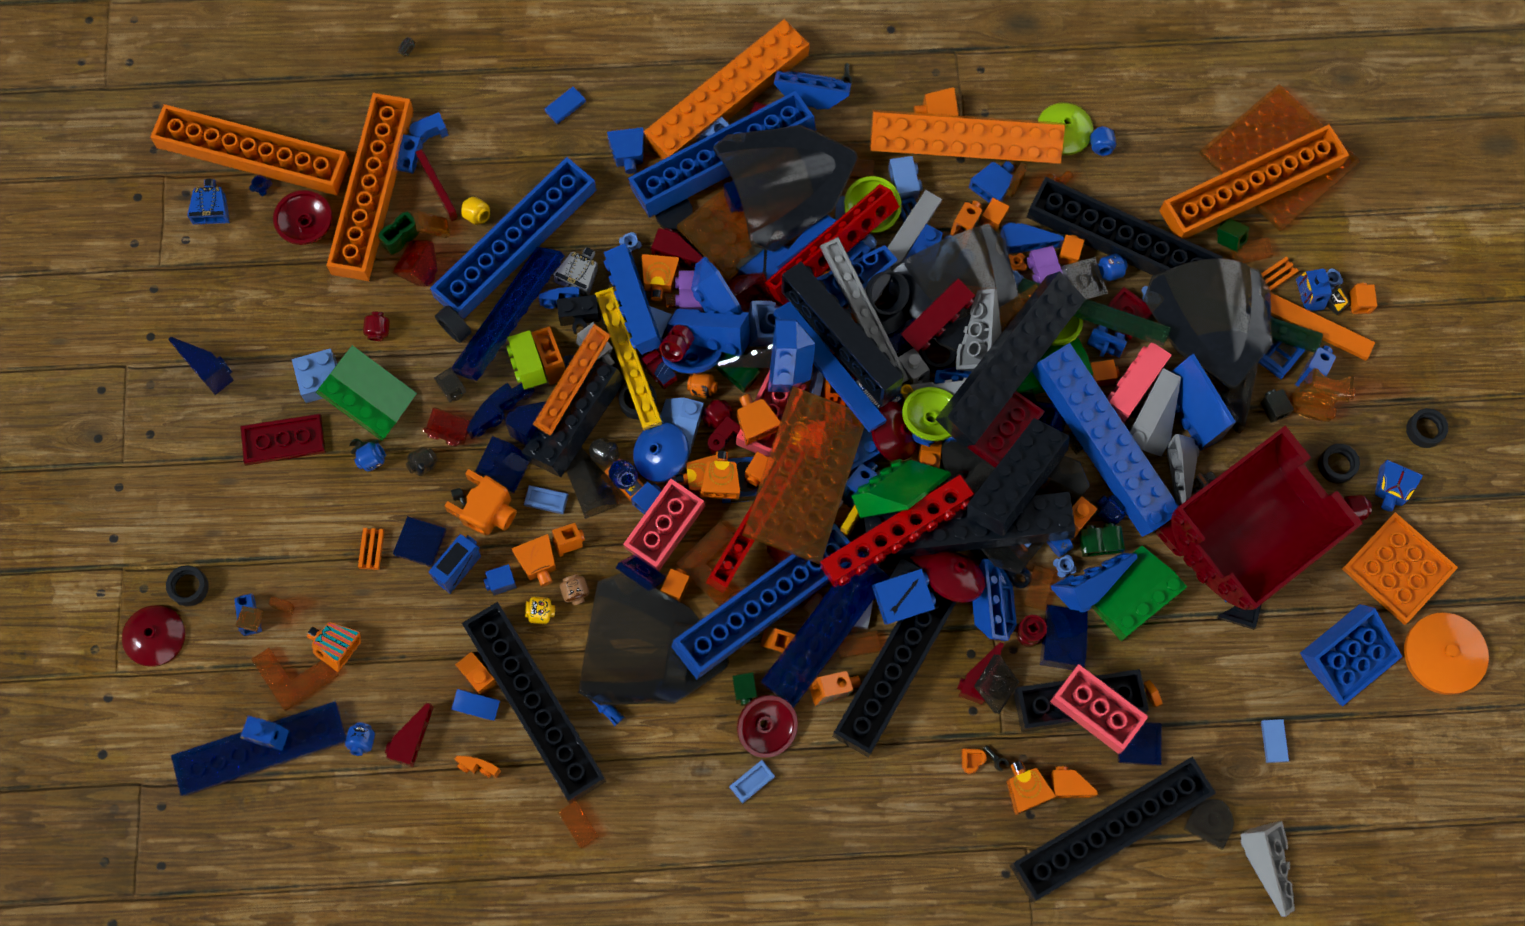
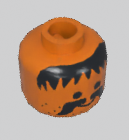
M702 372L690 375L687 382V389L691 395L704 399L710 398L713 393H716L718 388V382L715 381L711 373Z

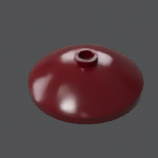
M308 190L295 191L286 195L277 204L273 214V224L277 233L285 241L296 245H307L318 241L328 232L332 223V211L326 199L320 194Z
M888 402L882 407L879 406L877 409L885 417L886 423L871 432L876 448L885 458L891 461L908 459L916 450L918 443L914 442L911 431L904 423L902 416L903 404Z
M946 551L936 553L927 562L925 572L929 578V584L941 596L955 602H971L982 594L985 588L984 574L979 566L969 557L961 553Z
M161 605L144 607L136 611L127 620L123 628L122 645L124 651L131 660L139 665L147 667L164 665L174 659L182 649L185 641V626L180 616L168 607ZM148 630H152V634L150 636L146 635Z
M763 695L750 701L741 711L737 722V735L741 745L749 753L762 758L774 757L784 752L792 744L798 729V719L794 708L785 699L775 695ZM765 720V724L760 726V722Z

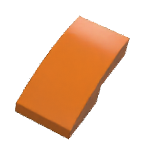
M456 756L454 759L459 763L457 767L466 774L469 771L475 774L479 767L481 768L479 772L488 778L491 775L497 778L501 772L498 767L478 758Z

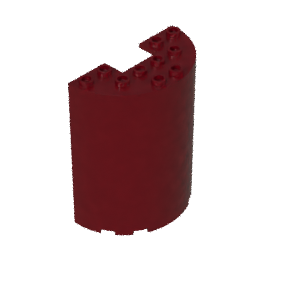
M1286 425L1176 508L1171 517L1173 534L1184 556L1183 560L1186 565L1192 567L1197 579L1201 583H1205L1228 603L1244 610L1256 609L1363 524L1338 491L1328 495L1303 463L1311 457Z

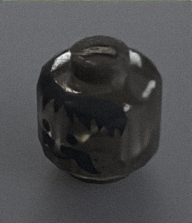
M606 438L594 440L588 451L591 460L604 467L616 463L620 456L618 445Z
M421 446L407 455L408 462L406 467L410 473L423 476L436 467L437 457L431 448L427 449Z

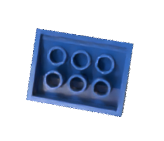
M1192 354L1172 371L1181 376L1175 413L1179 415L1182 427L1188 430L1191 438L1195 441V445H1198L1199 450L1202 451L1220 442L1236 421L1196 356Z
M1362 604L1355 607L1300 652L1310 671L1340 706H1344L1403 657L1376 609Z

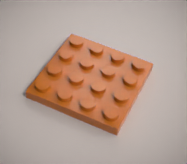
M1395 512L1348 561L1342 570L1402 624L1406 625L1458 567Z

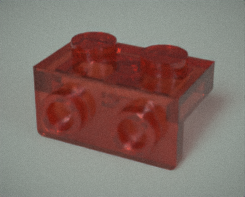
M434 407L427 427H424L422 432L427 433L429 438L436 440L441 438L446 440V444L457 447V445L465 443L472 421Z

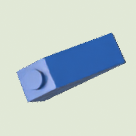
M1007 223L1003 225L1000 233L1004 254L1029 252L1049 246L1061 248L1064 237L1023 223Z

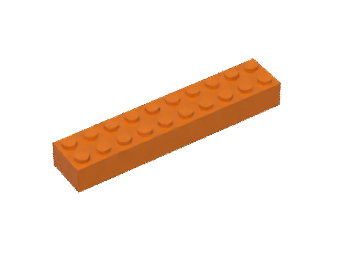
M785 19L782 20L644 131L645 143L662 160L696 143L698 137L721 116L727 122L774 84L777 71L789 72L809 55L810 44Z
M377 93L372 94L326 265L331 275L364 281L370 280L380 242L378 235L384 226L398 173L397 160L403 134H408L414 111L410 99Z
M165 104L150 136L156 148L336 196L339 193L350 164L348 156L344 151Z
M873 110L870 151L1061 164L1065 125L1060 122Z
M1330 124L1165 200L1159 211L1172 233L1182 239H1187L1342 166L1349 157V154Z

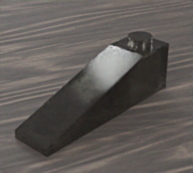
M773 344L768 345L765 350L756 349L749 352L748 355H739L718 362V367L770 369Z
M581 447L566 472L583 516L586 519L623 504L616 486Z

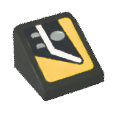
M1338 286L1332 292L1326 306L1335 315H1338L1351 302L1343 289Z

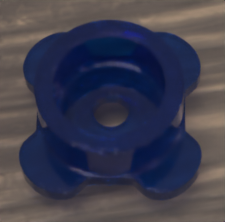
M257 175L252 179L249 189L251 192L259 193L260 196H265L267 189L272 186V181Z

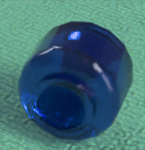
M618 460L609 469L611 481L620 489L631 488L638 479V473L629 461Z
M1104 495L1096 502L1098 505L1096 514L1106 524H1117L1126 515L1125 506L1115 495L1108 497Z

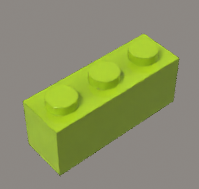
M531 331L507 337L510 344L506 346L509 357H514L510 359L513 370L518 369V371L514 372L517 382H522L524 390L547 383Z

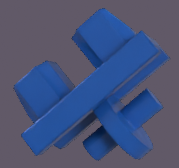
M1101 325L1094 328L1087 345L1101 350L1100 357H1104L1106 352L1120 358L1127 343L1125 335L1119 332L1115 333L1114 336L1107 333V328Z

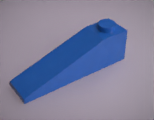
M825 214L808 226L775 265L777 270L779 271L837 220Z
M1122 553L1103 561L1101 567L1084 569L1085 574L1076 577L1070 575L1051 585V589L1070 610L1086 612L1091 609L1092 605L1099 602L1138 558L1137 554Z

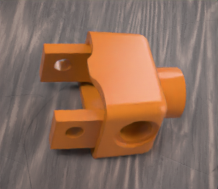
M468 469L465 473L467 479L478 486L470 490L463 510L447 501L444 505L446 511L459 518L464 526L486 536L492 532L495 526L504 531L507 530L517 513L516 509L509 506L511 496L508 489L489 476L485 475L482 477Z

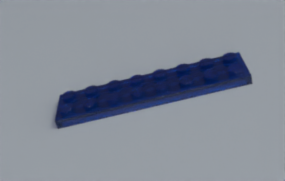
M542 247L535 249L453 364L450 371L455 375L475 381L483 375L486 367L493 361L496 353L505 344L510 333L517 327V323L522 316L527 313L529 306L538 297L539 292L550 280L553 272L560 266L561 261L565 257L561 251Z
M863 552L858 554L862 558L867 557ZM849 563L845 569L850 568L852 564ZM874 563L863 574H856L851 577L847 584L843 586L838 585L835 588L832 586L762 679L761 683L776 696L785 699L794 708L874 600L875 594L872 585L889 580L890 577Z
M334 701L273 721V723L289 730L282 751L245 741L241 737L242 732L171 755L180 795L184 797L344 744L346 733L337 702ZM276 731V733H275V735H274V740H275L276 737H277V731Z

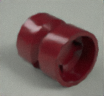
M675 325L671 328L659 347L661 355L665 359L672 362L682 360L694 341V335L690 329L683 325Z
M1038 615L1026 616L1016 630L1017 640L1026 647L1036 646L1047 632L1046 622Z

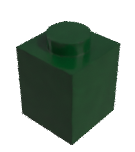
M1229 218L1217 229V243L1237 252L1248 241L1249 227Z
M753 673L732 676L736 704L741 703V706H746L750 701L757 698Z

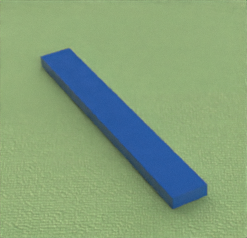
M789 301L774 310L773 314L777 319H796L815 341L813 364L870 433L886 423L885 417L793 304Z

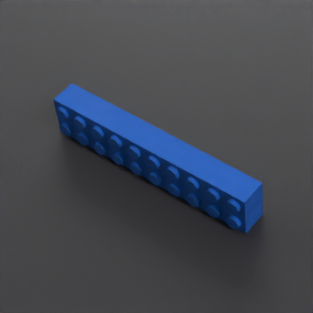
M794 91L629 177L628 180L632 192L650 218L784 148H755L720 154L717 146L723 140L743 143L746 133L780 130L798 126L814 132L816 131L814 115L797 92Z
M566 157L430 288L433 297L444 307L449 306L464 320L596 191L595 180Z
M1069 343L1039 361L1031 371L1140 535L1143 537L1171 520L1174 510L1179 507L1072 345Z
M833 524L674 639L671 646L693 676L699 679L828 584L830 580L821 569L820 561L846 546L850 541L837 525ZM844 562L841 564V567L847 569L852 564Z

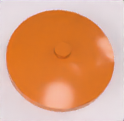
M1452 613L1428 615L1412 626L1405 639L1404 657L1410 673L1422 686L1435 693L1456 695L1466 692L1476 686L1487 671L1489 652L1486 641L1477 627L1459 615Z

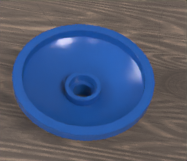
M692 344L682 360L672 362L663 356L662 359L668 367L677 372L697 374L714 367L721 358V351Z
M662 422V425L644 430L636 440L633 450L634 464L638 472L646 479L654 482H665L676 477L685 467L689 457V443L684 432L677 426Z

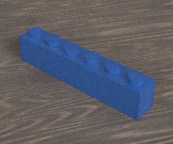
M624 243L604 252L606 257L604 264L607 271L611 272L609 279L612 286L616 287L614 294L617 301L621 302L622 306L619 309L623 318L626 317L627 322L624 324L628 333L632 335V338H630L632 347L638 349L641 354L660 347L662 340L631 251Z

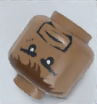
M578 574L563 578L560 590L564 601L567 603L572 602L573 606L585 602L584 597L589 595L585 578Z

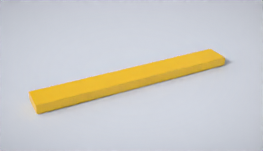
M614 288L596 292L595 295L608 333L611 335L610 339L643 431L662 425L637 351L630 342L631 335L625 327L624 323L626 321L620 312V305L615 297Z

